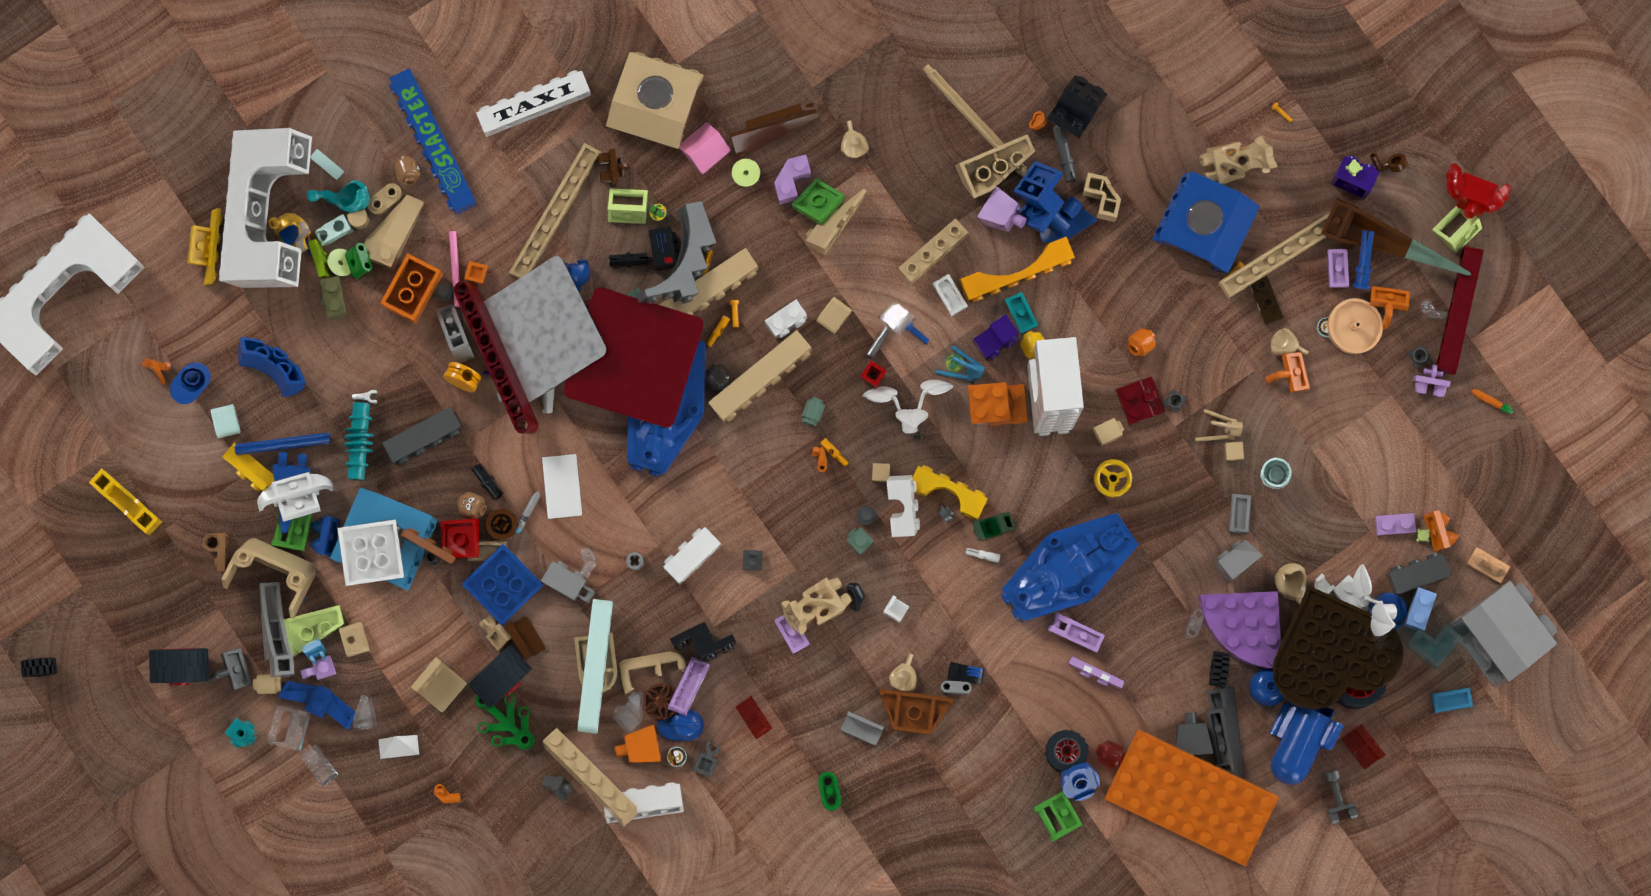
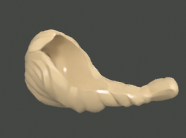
M1296 563L1286 564L1278 570L1274 577L1278 594L1282 595L1283 598L1300 604L1306 591L1307 576L1305 569Z

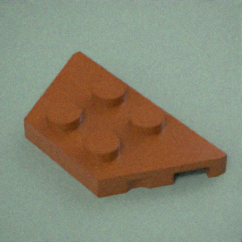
M886 689L879 690L892 730L931 735L954 701V698Z

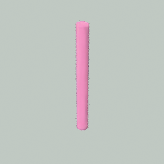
M450 231L449 244L454 291L455 284L460 282L457 235L456 231ZM453 293L454 307H460L456 299V296Z

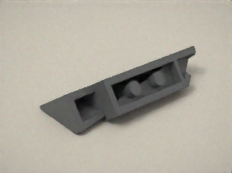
M1234 686L1208 690L1206 692L1212 710H1208L1206 713L1216 766L1244 779Z

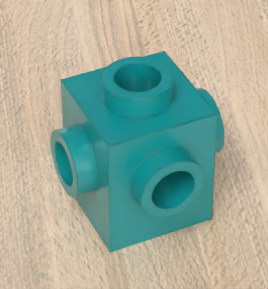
M235 718L224 734L231 738L230 743L237 748H240V746L246 748L247 746H252L256 741L257 737L255 735L258 732L254 730L255 726L248 720L243 722Z

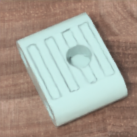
M234 404L211 409L218 439L241 433Z

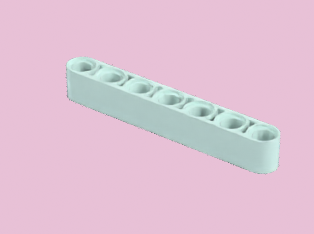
M593 599L578 732L598 733L613 601Z

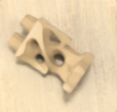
M1263 136L1257 137L1253 143L1244 147H1240L1241 142H1233L1227 145L1208 148L1207 153L1199 156L1201 166L1210 165L1211 171L1203 173V176L1224 185L1245 177V172L1252 168H1260L1261 172L1269 173L1271 168L1277 167L1273 157V148L1265 143ZM1244 156L1247 162L1240 164L1238 161L1239 157ZM1234 168L1235 173L1230 175L1229 170Z
M826 577L802 593L803 599L797 603L796 600L789 602L787 600L781 603L786 621L800 636L805 633L807 624L813 619L817 620L816 623L819 626L842 614L852 602L847 593L840 597L837 595L836 591L842 588L840 580L838 578L828 580ZM812 593H817L818 597L811 598L810 595ZM810 606L812 608V612H804L803 607ZM823 610H828V614L826 616H820V613Z

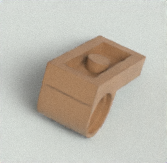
M211 533L204 537L203 546L207 551L217 554V557H214V568H217L219 573H225L228 567L229 535L226 533ZM212 539H217L218 541L215 548L209 547V542Z

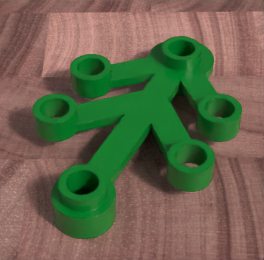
M477 695L475 698L476 705L481 709L486 708L501 722L499 724L481 722L478 724V731L482 734L495 731H510L516 736L502 738L500 735H495L491 740L495 747L516 744L523 750L533 747L535 737L529 732L528 717L530 716V710L527 707H521L518 710V714L521 717V730L515 726V695H509L514 698L512 703H508L507 698L504 697V702L507 706V717L495 706L489 708L486 704H480V698ZM526 709L528 714L522 716L521 710ZM483 724L487 726V730L484 732L480 730V726ZM524 736H527L529 739L526 744L521 741ZM497 737L501 739V743L499 745H496L494 743V740Z

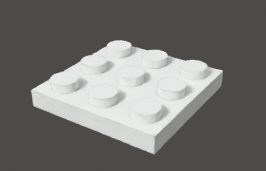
M396 519L337 528L346 586L404 577Z

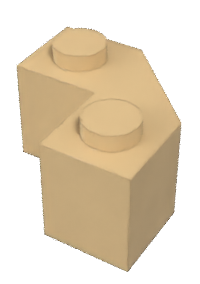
M1088 173L1082 195L1100 199L1097 218L1115 222L1121 198L1115 192L1107 177Z

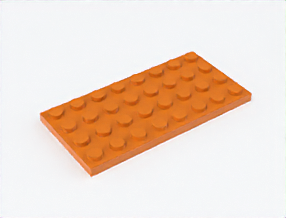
M1137 729L1104 799L1246 866L1279 796L1149 733Z

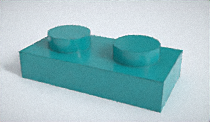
M1022 292L1004 300L1021 335L1039 326Z

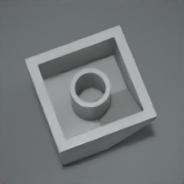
M1240 540L1231 546V552L1226 550L1216 558L1217 563L1214 566L1228 583L1263 556L1247 540L1242 543Z

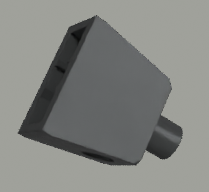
M1196 712L1185 713V724L1177 725L1175 746L1195 756L1213 754V749L1206 723H1197Z

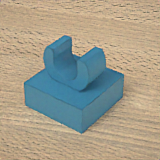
M319 638L302 647L304 654L314 665L317 664L315 658L321 656L323 660L326 659L325 653H327V650Z

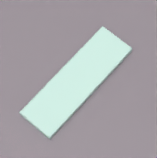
M318 149L310 156L314 162L336 180L344 173L341 168Z

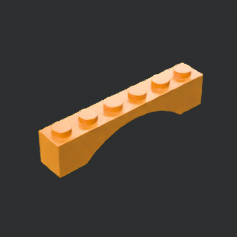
M1066 236L1047 244L1037 260L1020 272L1000 276L976 272L959 279L967 301L972 299L974 303L984 299L983 295L990 292V295L1001 292V287L1007 285L1009 289L1019 285L1018 281L1025 278L1026 281L1036 278V273L1042 271L1043 274L1054 271L1053 267L1060 264L1061 267L1072 263L1071 259L1075 258Z

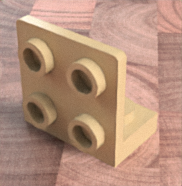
M436 657L413 683L411 688L440 712H444L467 683Z

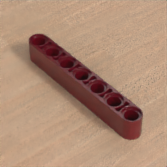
M1467 245L1463 247L1459 266L1469 271L1471 275L1468 276L1457 272L1436 363L1437 371L1451 375L1456 374L1483 258V249Z

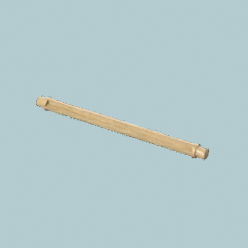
M929 64L923 68L927 77L943 92L993 148L1004 144ZM1023 163L1015 169L1017 174L1022 177L1025 176L1028 170Z

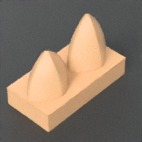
M1478 547L1475 548L1466 565L1499 584L1510 568L1507 564Z

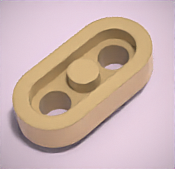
M394 183L383 187L370 198L368 204L370 212L379 216L388 211L400 201L402 197L400 187ZM390 190H395V194L392 196L388 193ZM376 202L381 203L380 207L375 208L374 204Z

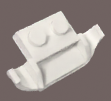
M309 472L272 482V485L266 488L257 500L259 512L263 511L265 506L273 503L274 507H279L283 522L319 512L321 510L316 495H319V490L322 489L333 491L332 482L323 475L310 474Z
M1323 574L1315 580L1314 585L1316 589L1365 611L1369 610V601L1356 597L1353 590V578L1350 575L1346 576L1336 587L1334 585L1331 586L1325 580Z

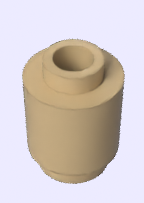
M270 674L257 675V679H253V689L257 690V694H277V692L282 690V678H271Z

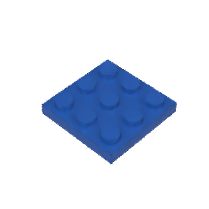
M504 544L462 583L501 625H504L544 585Z

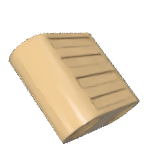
M833 297L816 321L835 334L851 314L852 309Z
M362 622L339 628L347 657L370 651Z

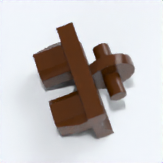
M609 149L608 153L598 155L599 166L608 165L609 171L600 172V183L610 184L611 187L617 186L616 183H619L618 171L619 177H625L624 170L630 169L629 164L624 163L623 157L618 158L617 164L615 149Z

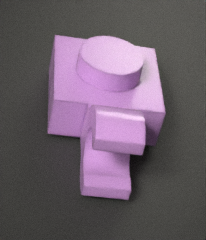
M331 655L326 656L325 660L323 658L317 659V664H313L311 668L300 670L303 679L316 675L317 680H321L337 674Z

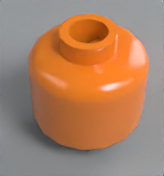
M1138 329L1128 338L1127 347L1129 351L1135 356L1143 357L1156 346L1155 334L1151 330Z

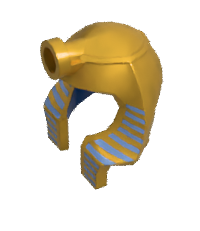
M285 213L279 218H270L269 226L274 229L277 241L288 245L295 243L296 247L301 249V253L307 251L312 257L308 244L311 241L309 235L311 231L303 218L295 213Z

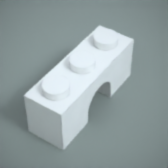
M912 475L889 476L887 480L888 500H899L905 508L904 512L892 514L890 518L892 537L915 536L917 530H920V520L916 518L918 500L914 499V492L917 490L916 481H913Z

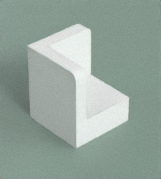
M893 595L883 614L900 623L909 606L896 599L897 597Z

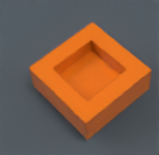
M469 261L464 280L483 285L488 266Z

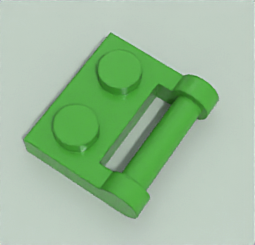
M313 514L292 519L286 542L281 541L283 533L281 531L280 517H278L274 540L271 541V545L305 552Z
M1063 791L1033 808L1049 832L1051 842L1082 825ZM1047 806L1050 807L1060 824L1061 831H1056L1044 809Z

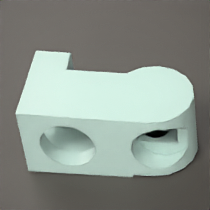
M342 214L317 229L315 235L321 246H327L355 231L348 218Z

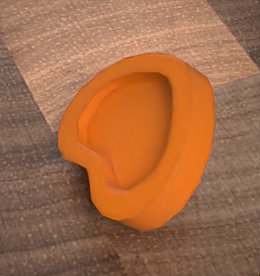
M1041 111L1035 112L1029 127L1032 130H1039L1047 123L1046 115Z

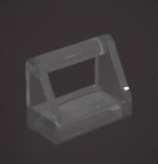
M366 695L361 696L353 718L354 729L361 731L378 727L373 700Z
M277 705L267 743L301 751L311 713ZM286 711L292 714L283 743L275 740L282 713Z

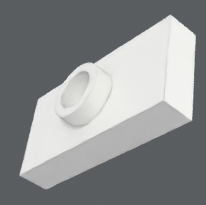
M949 274L932 283L951 317L968 308Z

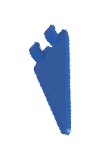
M279 452L278 464L273 465L274 481L311 472V469L306 467V454H299L298 466L287 465V452ZM279 510L282 533H287L292 519L283 522Z

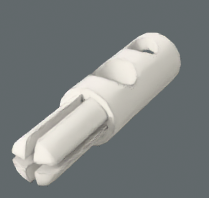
M967 548L965 552L967 555L975 556L979 559L999 563L1000 554Z

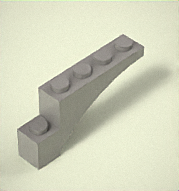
M279 582L260 583L259 594L265 661L270 662L271 678L289 677L295 674L294 660L285 629Z

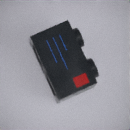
M671 227L648 230L655 271L674 268L679 257V250L674 248V243H678L676 231L672 232Z

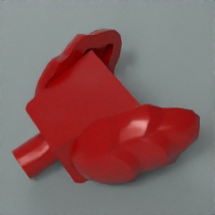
M1456 163L1449 166L1446 173V189L1449 196L1456 200V206L1464 210L1463 215L1466 218H1473L1475 215L1482 216L1483 212L1493 213L1501 209L1510 198L1511 186L1508 183L1496 191L1498 188L1497 184L1466 172L1462 175L1461 167Z

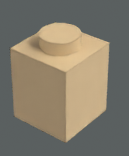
M1115 418L1093 428V432L1101 447L1121 438L1124 431L1121 422H1116Z

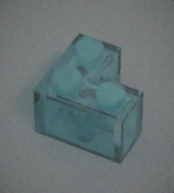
M1448 625L1442 627L1434 639L1419 628L1409 638L1405 646L1436 669L1441 666L1462 636Z

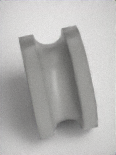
M632 552L627 556L626 563L631 570L636 571L643 567L644 559L638 552ZM632 557H639V565H630Z

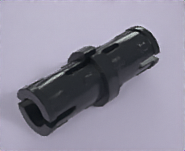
M626 252V254L609 255L610 260H617L609 261L610 267L648 265L647 259H640L648 258L647 252L636 254Z
M481 463L472 468L471 471L479 479L481 487L488 491L494 501L504 494L495 483L494 477L487 473Z

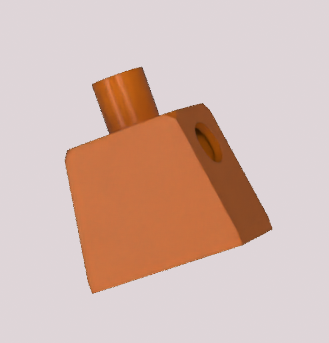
M654 725L625 735L626 744L615 746L616 756L628 755L629 763L662 762Z

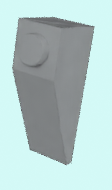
M452 303L437 309L438 319L455 362L461 364L473 359V352L454 304Z

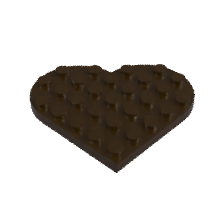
M1308 585L1274 658L1273 679L1275 686L1282 697L1289 703L1308 710L1323 709L1331 706L1344 695L1347 688L1356 691H1373L1382 688L1395 678L1402 665L1403 644L1397 630L1392 628L1385 635L1375 636L1371 630L1372 613Z

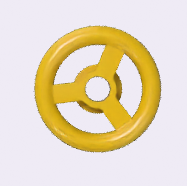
M1116 459L1106 460L1097 467L1094 474V483L1103 495L1119 497L1125 494L1131 487L1132 473L1124 462ZM1117 465L1124 471L1120 473L1110 472L1105 467ZM1101 473L1105 475L1104 481L1105 484L1109 487L1108 490H1106L1100 483ZM1110 476H1115V477H1116V481H1115V482L1110 481L1109 477H1110ZM1127 477L1124 487L1114 492L1120 479Z

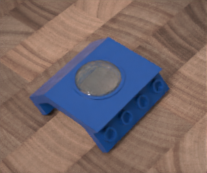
M1193 171L1184 173L1175 193L1172 195L1167 210L1163 214L1159 226L1155 230L1152 240L1159 244L1174 246L1210 263L1212 265L1211 268L1216 272L1228 273L1260 206L1241 192Z

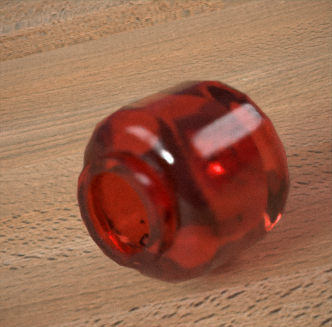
M1109 740L1105 741L1103 745L1099 744L1095 752L1098 755V763L1111 769L1117 766L1120 767L1126 754L1123 746Z

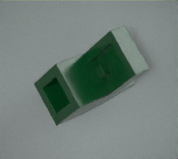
M1010 512L1000 513L987 519L972 522L978 541L990 540L1016 530Z

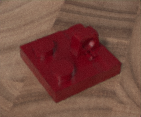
M1152 376L1116 389L1128 425L1165 413Z

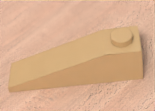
M861 190L836 209L822 225L817 224L814 229L810 228L805 235V238H807L806 245L821 255L826 256L867 195V190Z

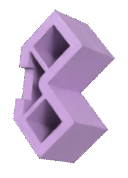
M806 155L788 159L775 180L774 186L779 205L795 201L798 198L794 182L811 177V170Z

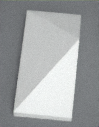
M394 736L379 739L380 759L419 755L418 736Z

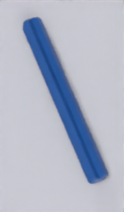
M327 432L236 444L234 448L236 455L329 444L331 440L330 434Z

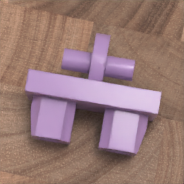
M1432 365L1431 370L1424 368L1423 374L1430 375V377L1414 376L1415 392L1426 394L1429 384L1434 385L1433 396L1444 397L1446 389L1450 387L1451 381L1435 379V377H1443V372L1437 371V365Z

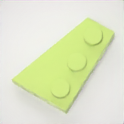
M340 605L295 616L294 619H284L286 634L293 657L303 652V646L318 638L321 640L345 625Z

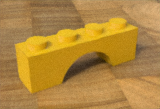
M925 465L922 467L918 466L913 475V481H916L917 486L916 493L926 497L934 490H947L958 499L961 514L976 521L979 519L988 499L985 497V493L976 489L973 492L967 489L968 485L959 481L956 484L950 481L949 476L942 473L937 475L933 473L932 468Z
M101 468L89 481L97 491L120 509L147 535L150 536L163 522L104 469Z

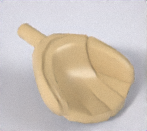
M847 121L848 132L843 137L841 151L847 157L859 158L868 152L869 146L865 137L853 130L852 121Z
M1287 328L1277 331L1271 339V352L1275 355L1290 354L1296 350L1305 355L1308 354L1307 350L1299 346L1298 339Z
M909 653L906 663L897 666L889 675L891 686L898 691H913L916 688L917 675L913 667L910 666L913 654Z

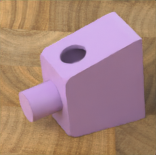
M995 187L977 216L982 224L1009 232L1013 225L1022 228L1026 223V218L1020 215L1022 212L1021 206L998 187Z

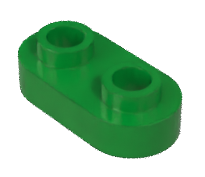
M824 772L818 778L822 805L825 809L833 811L841 805L838 781L833 773ZM826 778L832 781L828 786L824 784ZM830 797H833L835 799V803L833 805H830L828 803V799Z

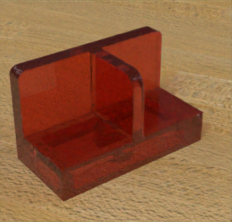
M752 696L736 706L737 711L756 740L773 730Z
M1362 724L1358 725L1341 739L1364 769H1367L1386 755Z

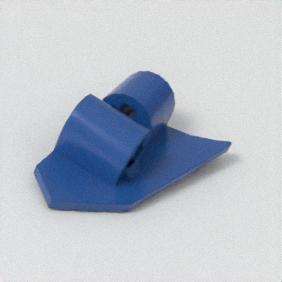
M1069 196L1043 233L1039 232L1041 242L1051 243L1066 236L1069 239L1096 222L1097 219L1082 208L1083 205L1077 199Z

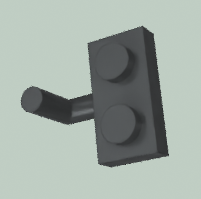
M241 648L222 653L221 658L225 669L215 671L209 676L210 683L228 676L232 691L252 685Z

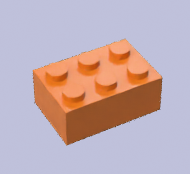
M407 253L380 302L381 306L417 324L443 276L442 271Z

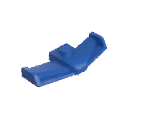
M287 681L278 697L307 703L304 710L321 718L324 717L325 713H328L348 731L357 715V712L332 693L330 689L323 686Z

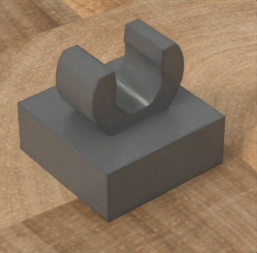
M744 550L743 570L762 571L763 551Z

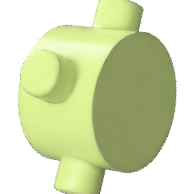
M1352 160L1349 166H1346V169L1352 176H1356L1359 170L1363 168L1356 160Z
M1418 529L1416 531V541L1418 543L1430 542L1429 529Z

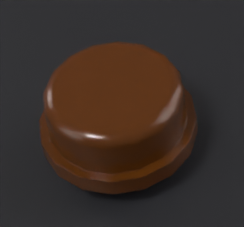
M497 509L488 515L486 529L493 538L506 540L515 534L517 519L511 511Z

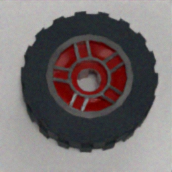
M1073 730L1056 732L1048 740L1045 747L1047 762L1058 772H1063L1074 765L1086 762L1089 754L1088 744H1086L1084 737ZM1064 748L1071 750L1069 755L1063 753Z

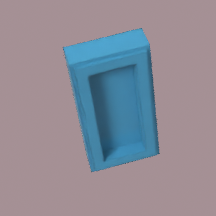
M1470 687L1431 694L1434 713L1473 707Z

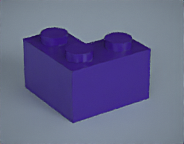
M1005 314L990 324L986 331L975 337L973 343L985 360L989 358L993 360L1001 354L1000 350L1005 347L1009 349L1016 344L1019 332Z

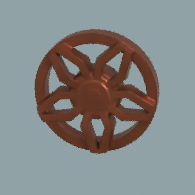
M659 683L651 686L645 692L643 706L649 716L657 720H665L676 713L672 711L668 714L667 708L669 700L672 699V697L668 698L670 690L673 693L676 691L673 687ZM662 687V689L660 690V694H658V692L653 689ZM665 688H667V694H666V695L663 694V691L665 690ZM650 692L655 693L656 696L652 697ZM647 696L653 700L648 705L646 704ZM654 704L655 708L648 710V708ZM658 709L660 716L653 715L651 712ZM663 709H665V716L661 712Z

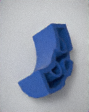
M240 337L238 345L239 366L254 368L268 375L279 387L282 397L297 394L304 388L306 383L297 364L294 365L288 358L289 355L283 350L264 344L265 341Z

